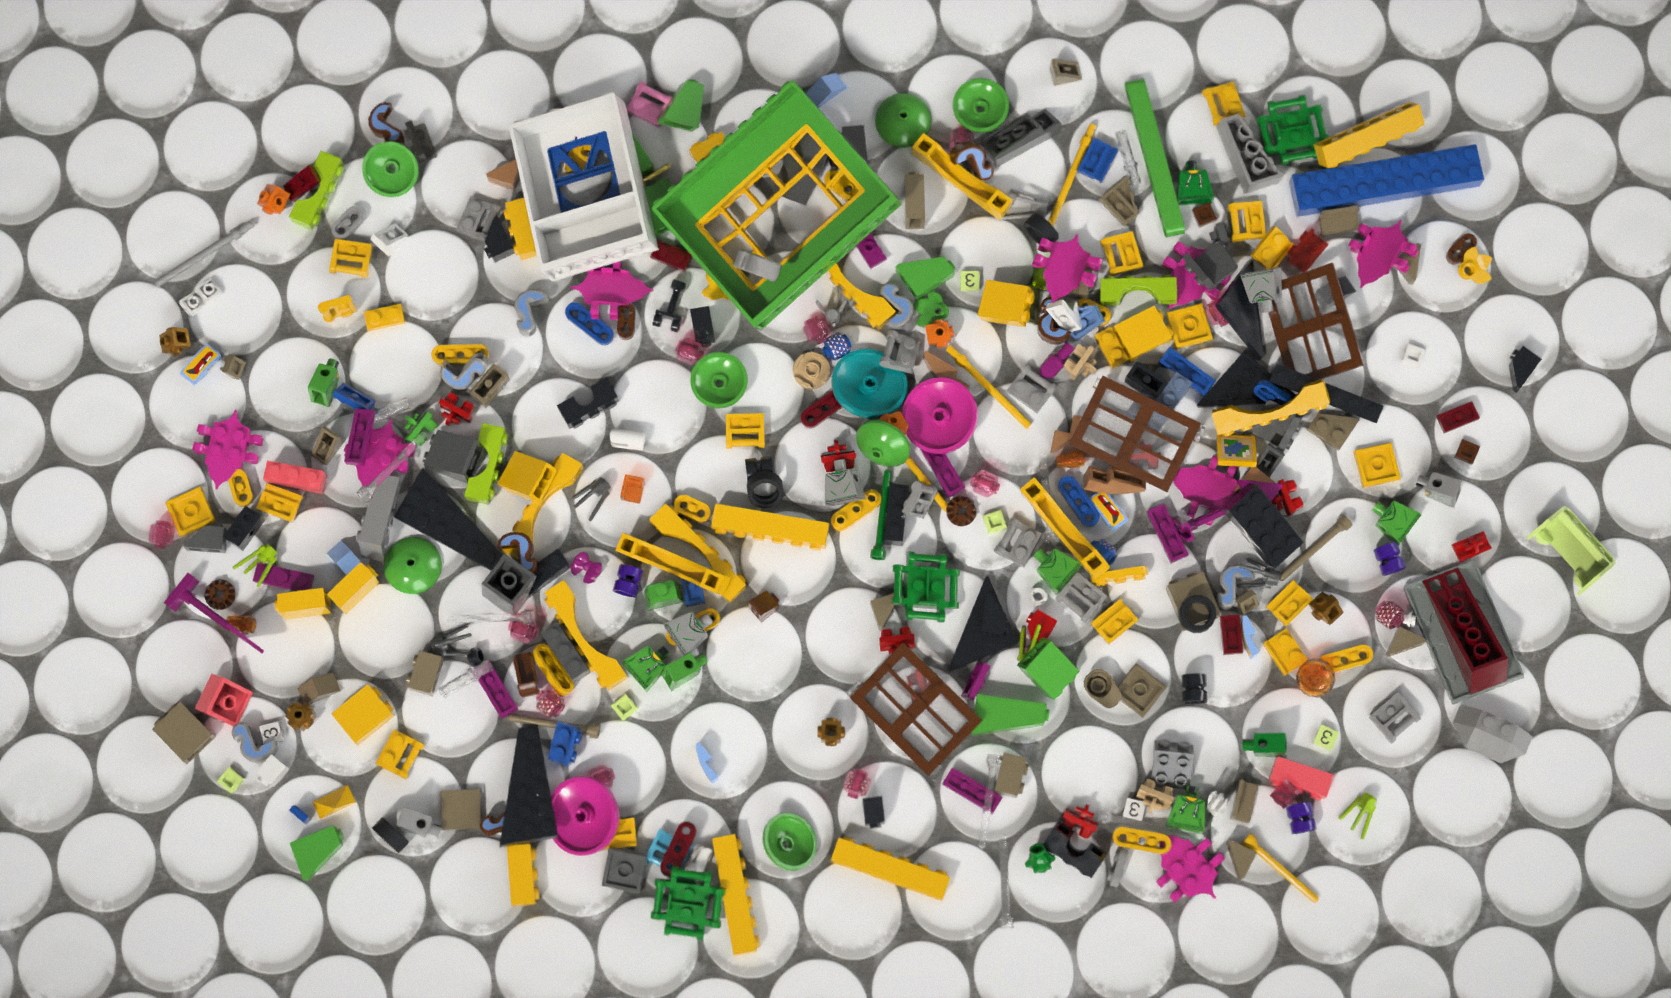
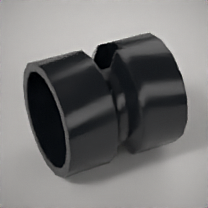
M772 456L761 457L760 460L756 458L745 459L747 482L753 474L759 471L773 472Z
M1192 673L1182 675V687L1185 688L1182 692L1184 704H1203L1208 702L1207 691L1204 690L1207 686L1206 674Z

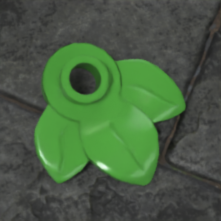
M930 291L927 299H919L913 303L914 309L920 314L916 322L920 327L933 324L932 321L945 320L949 315L948 307L943 303L941 295L936 292ZM938 309H942L940 314H936Z

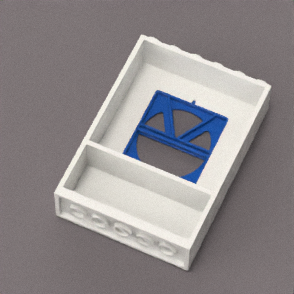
M606 92L597 98H587L584 102L578 104L571 103L562 109L555 108L550 110L549 113L535 114L532 118L526 120L519 119L509 125L541 273L553 282L659 250L626 105L615 92ZM591 145L585 169L582 170L567 153L576 147ZM601 149L606 153L611 162L594 167L598 151ZM561 161H564L575 173L558 178ZM613 171V180L608 193L600 201L584 206L576 205L567 200L559 188Z

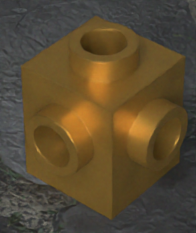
M170 327L159 335L162 353L177 356L182 354V351L191 347L188 328Z
M1323 591L1309 603L1313 617L1318 621H1324L1328 625H1331L1344 613L1338 604V600L1332 594L1327 595Z
M299 702L291 704L286 711L285 717L289 719L287 724L295 730L299 728L304 732L315 721L316 716L311 713L314 709L305 702L303 705ZM300 712H302V716L300 718H296L297 715Z
M826 718V720L821 721V726L817 728V738H821V743H825V746H837V743H841V738H845V726H841V721H838L837 718ZM829 730H833L835 735L828 736L827 733Z

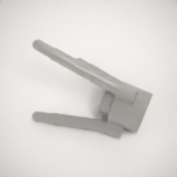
M1013 189L1010 190L1011 193L1018 195L1015 197L1016 200L1031 204L1030 211H1034V213L1039 215L1046 214L1048 200ZM1033 213L1004 216L1002 220L1029 218Z
M816 300L818 308L822 315L825 316L826 323L834 329L840 321V314H842L847 301L843 300L838 310L831 308L826 311L819 300Z

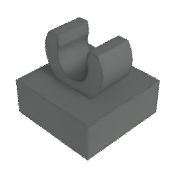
M1224 222L1217 223V231L1209 233L1213 242L1221 240L1225 245L1232 243L1228 227Z

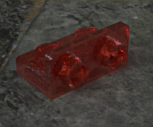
M1313 228L1309 232L1305 230L1299 238L1301 242L1297 246L1293 245L1287 253L1289 254L1287 262L1302 273L1310 269L1329 245L1314 234L1315 230Z

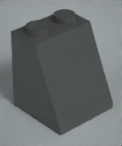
M437 430L436 434H433L430 439L431 447L429 452L426 451L423 457L425 468L468 483V479L472 477L482 452L479 441Z
M504 554L481 583L482 596L514 618L524 605L536 575L507 554Z

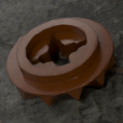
M957 496L949 501L946 507V514L951 523L962 527L973 522L976 517L977 508L974 505V501H971L968 497ZM958 506H960L961 508L967 506L965 510L966 516H964L963 514L956 516L957 512L959 511Z
M219 579L212 581L206 586L204 596L206 603L211 608L223 610L232 605L236 593L230 582ZM216 588L220 591L225 592L222 594L224 601H222L219 597L215 598V595L217 594Z

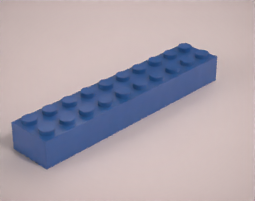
M1474 144L1293 174L1289 180L1296 217L1318 214L1325 210L1352 206L1360 207L1480 187L1484 181L1477 145Z

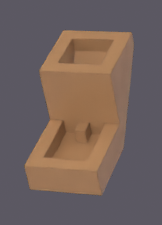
M1073 415L1070 433L1055 430L1050 453H1055L1069 444L1081 416Z

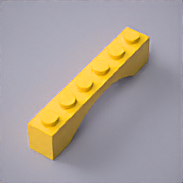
M925 133L912 146L911 154L999 221L1012 207V199L999 189L976 178L959 164L954 165L942 147Z
M837 263L827 271L831 276L829 280L834 286L837 287L839 285L843 291L841 293L848 301L852 299L855 303V309L860 314L864 313L868 317L866 321L871 327L874 328L876 326L880 330L895 317L896 311L883 297L864 293L854 287L841 273Z
M1321 379L1305 384L1294 398L1273 409L1250 411L1228 405L1214 409L1211 414L1217 434L1228 436L1234 434V430L1241 429L1246 431L1252 429V425L1259 423L1260 426H1264L1277 418L1279 421L1290 418L1289 415L1295 413L1299 416L1308 413V410L1316 408V410L1325 409L1330 404V398L1325 381Z
M563 452L552 463L557 472L540 504L533 501L530 505L527 504L522 512L524 516L512 528L514 532H522L529 536L532 544L533 528L540 509L556 492L574 484L583 470L582 463ZM517 547L503 549L504 554L518 561Z
M1035 477L1020 488L1023 497L1094 580L1110 569L1105 559L1072 524Z
M665 503L649 518L650 524L662 536L673 537L692 545L705 557L712 570L731 577L724 595H721L730 604L746 589L745 578L740 573L735 574L731 570L733 568L726 559L722 561L718 557L719 552L713 546L708 547L704 543L706 539L699 532L695 534L691 530L693 526L686 519L682 520L678 516L679 512L672 505L669 507Z
M622 533L615 550L716 594L724 595L731 579L729 576L626 533Z
M562 580L545 591L546 598L544 600L550 609L554 607L557 614L554 616L560 625L564 623L567 627L565 633L570 640L574 639L578 644L575 648L580 656L585 655L588 659L586 665L591 672L595 671L599 676L596 680L601 688L606 687L609 691L628 679L616 659L596 651L582 637L575 618L576 598L566 582Z

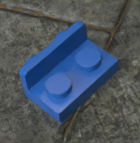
M558 721L548 760L563 763L566 767H569L571 763H575L577 752L575 751L576 744H580L582 733H580L581 727Z

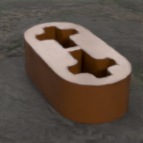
M1470 233L1464 234L1446 253L1448 263L1452 265L1461 263L1465 252L1477 245V238ZM1470 239L1472 241L1471 245L1463 248L1465 240L1468 241ZM1459 250L1458 258L1453 259L1451 257L1452 253H1456Z
M631 304L628 306L621 305L618 310L617 332L622 340H630L635 333L636 312ZM626 309L632 312L628 315V320H625V315L622 313ZM625 324H628V329L631 331L627 335H624L621 331L625 329Z

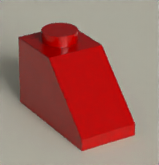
M1039 609L1035 613L1031 612L1026 620L1029 623L1027 632L1030 644L1038 624L1041 625L1036 644L1042 637L1048 639L1057 624L1056 619Z

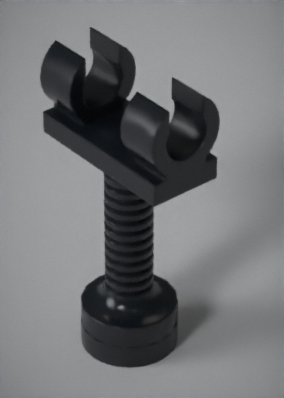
M672 280L670 288L673 289V294L671 295L667 311L664 312L656 309L652 322L653 326L660 327L662 318L673 320L670 328L671 331L678 333L682 317L673 313L680 293L685 292L686 283Z

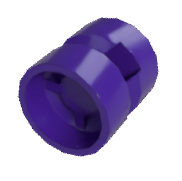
M1392 542L1373 550L1376 560L1381 562L1379 568L1382 576L1391 575L1406 568L1403 557H1399L1400 549L1397 542Z
M620 564L617 572L619 579L615 580L613 592L636 598L639 590L637 583L641 582L644 571L634 566Z
M1311 802L1286 807L1287 816L1292 820L1290 823L1292 834H1300L1317 829L1315 818L1311 817L1313 813Z

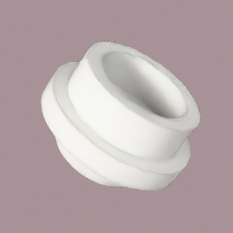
M1034 587L1028 594L1030 603L1035 606L1045 604L1048 598L1046 590L1042 587ZM1035 594H1040V595H1041V599H1040V600H1036V599L1034 598V595H1035Z
M1413 611L1405 612L1403 617V628L1411 631V627L1416 625V616L1413 615Z

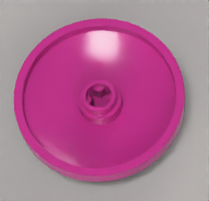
M932 378L920 383L909 393L902 409V415L909 425L906 432L907 437L918 448L933 454H946L961 448L974 434L978 422V408L973 395L964 385L949 378Z
M591 777L568 779L554 790L551 799L558 838H553L554 842L565 852L577 856L596 854L606 848L614 838L619 824V809L611 790L601 781Z

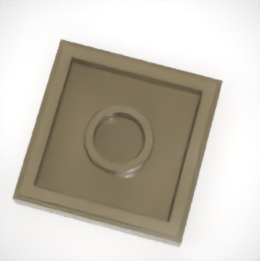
M1136 663L1118 686L1121 692L1120 701L1143 718L1167 687Z
M481 789L441 791L443 831L480 829V821L482 820Z

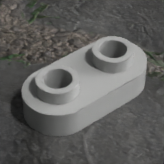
M358 207L348 208L332 225L331 231L333 236L340 240L348 239L364 221L362 210ZM354 215L358 216L356 220H352ZM341 229H345L343 234L339 233Z
M1121 848L1120 851L1116 850L1113 858V862H1116L1114 870L1110 869L1107 878L1111 886L1118 887L1129 852L1127 849Z

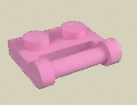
M641 81L626 109L628 113L660 127L661 124H658V119L673 96L662 94L646 86V83ZM644 92L664 102V105L661 107L641 97Z

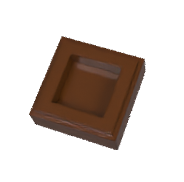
M1210 202L1192 209L1199 228L1217 220Z
M1462 439L1454 458L1472 465L1480 446Z

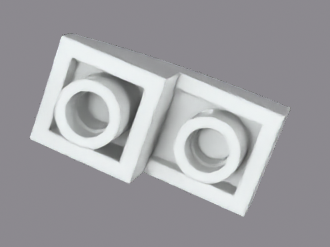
M210 278L195 287V291L181 299L179 304L190 317H193L222 294V291Z

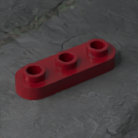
M831 391L802 412L801 422L806 428H815L843 407L836 400L833 391ZM823 406H828V407H829V410H828V411H824V410L822 409V407H823ZM813 417L814 421L808 422L807 418Z
M685 821L680 823L660 864V870L665 877L671 878L672 870L668 871L666 869L668 864H673V866L681 869L697 833L696 827L691 822ZM689 828L690 833L687 835L683 834V829ZM681 846V852H675V847Z

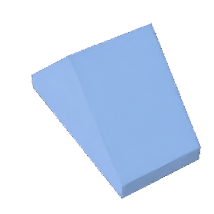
M834 73L820 77L806 94L819 108L846 90L847 87L838 74Z
M342 541L327 552L329 557L346 575L361 562Z

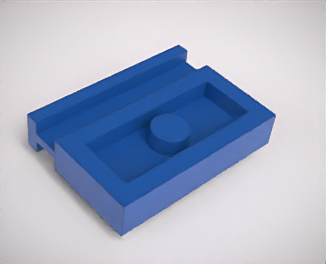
M1093 138L1077 172L1102 183L1118 149Z

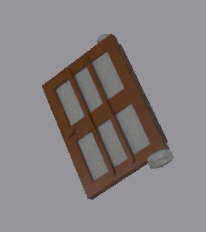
M1334 263L1283 279L1282 297L1272 300L1274 311L1268 312L1284 367L1321 380L1364 366Z
M1103 375L1101 379L1097 377L1092 387L1096 390L1069 445L1168 492L1192 442L1198 443L1206 426Z
M905 642L864 683L858 680L846 693L927 776L931 774L935 776L942 769L940 764L983 721Z

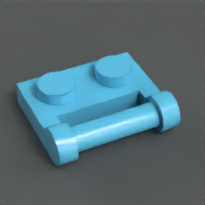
M659 829L647 852V863L651 862L660 867L663 859L655 856L654 853L658 850L665 854L673 835ZM691 845L681 869L684 868L695 846ZM676 846L675 852H681L682 847ZM668 864L666 869L671 871L673 864Z

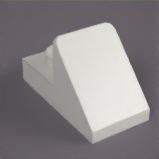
M395 223L374 233L370 240L387 256H390L409 235Z
M1062 299L1047 304V312L1063 330L1073 332L1082 329L1076 301L1066 303Z

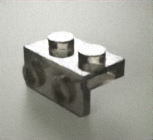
M412 120L406 122L407 129L403 131L407 141H412L413 146L410 149L415 157H418L419 162L423 163L436 158L437 154L425 123L414 126Z

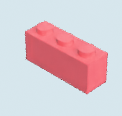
M268 460L263 476L264 481L271 485L320 494L324 492L327 475L322 470Z
M1277 756L1268 781L1273 782L1272 785L1275 787L1283 788L1285 786L1291 788L1293 793L1300 795L1306 793L1310 795V798L1321 801V798L1325 799L1327 797L1334 775Z

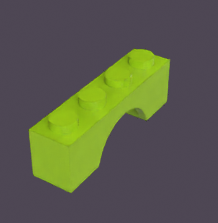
M320 151L313 165L321 180L318 191L308 199L297 200L289 215L293 223L313 230L314 226L319 224L320 214L323 209H326L329 202L328 197L330 193L335 191L336 180L338 176L343 174L345 168L341 158L324 151Z
M1145 275L1142 278L1124 276L1123 278L1115 279L1114 276H1106L1104 279H1100L1101 305L1120 306L1122 299L1133 291L1149 293L1154 297L1157 305L1177 304V277L1162 275L1160 278H1153L1151 275Z
M482 423L478 441L481 447L488 452L489 461L486 469L481 474L468 479L464 495L466 500L489 505L490 500L494 499L495 489H493L494 482L498 481L500 471L497 469L499 463L502 464L504 452H502L503 445H507L509 436L506 434L504 427Z

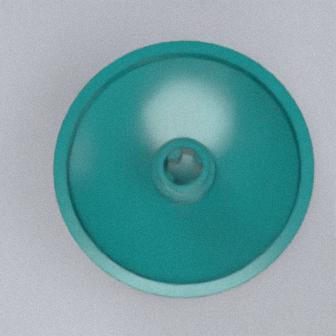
M873 349L855 350L843 356L836 364L831 379L832 391L839 404L848 412L862 418L879 419L884 414L894 413L902 405L908 388L905 372L882 367L879 362L884 353Z

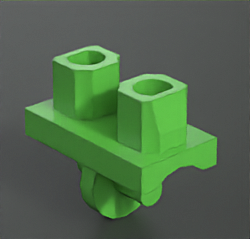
M425 412L418 422H416L419 418L417 413L412 417L408 415L404 417L408 422L404 426L407 431L414 426L406 436V441L413 442L419 446L424 444L427 438L420 433L422 428L425 427L430 432H433L438 425L430 412Z

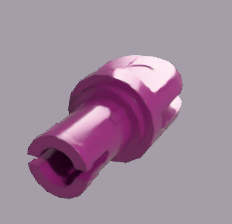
M1065 342L1056 354H1050L1041 364V375L1047 379L1055 377L1064 368V361L1075 349L1068 342Z

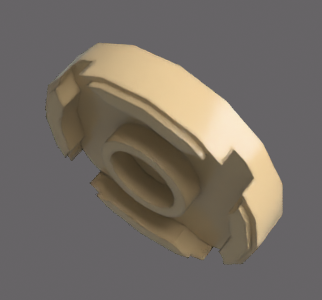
M818 352L803 353L795 360L793 376L801 387L818 389L824 386L830 377L829 362L825 356Z

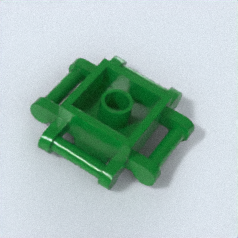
M1299 95L1298 98L1278 102L1268 101L1267 107L1270 116L1264 115L1256 118L1257 124L1260 125L1265 145L1263 148L1264 152L1267 155L1277 153L1280 156L1282 165L1311 157L1316 159L1317 155L1314 144L1329 137L1322 116V105L1307 108L1305 95ZM1300 106V110L1276 114V109ZM1310 115H1315L1320 137L1315 138ZM1268 123H1270L1275 146L1272 145L1267 126ZM1310 149V150H1308V151H1303V152H1298V153H1293V154H1288V155H1287V153H1290V152H1295V151Z
M908 551L906 566L893 565L894 597H892V604L905 607L906 620H913V618L928 619L944 623V608L959 609L957 587L960 570L945 569L946 554H939V556L925 555ZM914 561L938 563V568L914 567ZM902 573H904L903 598H902ZM945 576L950 577L949 602L945 601ZM913 608L937 609V612L914 611Z
M672 866L671 880L655 879L654 908L651 911L650 918L666 920L664 935L670 936V934L703 940L705 926L712 928L721 927L720 913L725 888L711 886L712 871L699 872ZM678 877H684V878L699 879V880H704V882L683 880V879H677V878H678ZM664 887L670 888L667 912H661ZM710 893L715 894L712 919L707 918ZM672 921L697 924L699 928L696 930L672 926Z

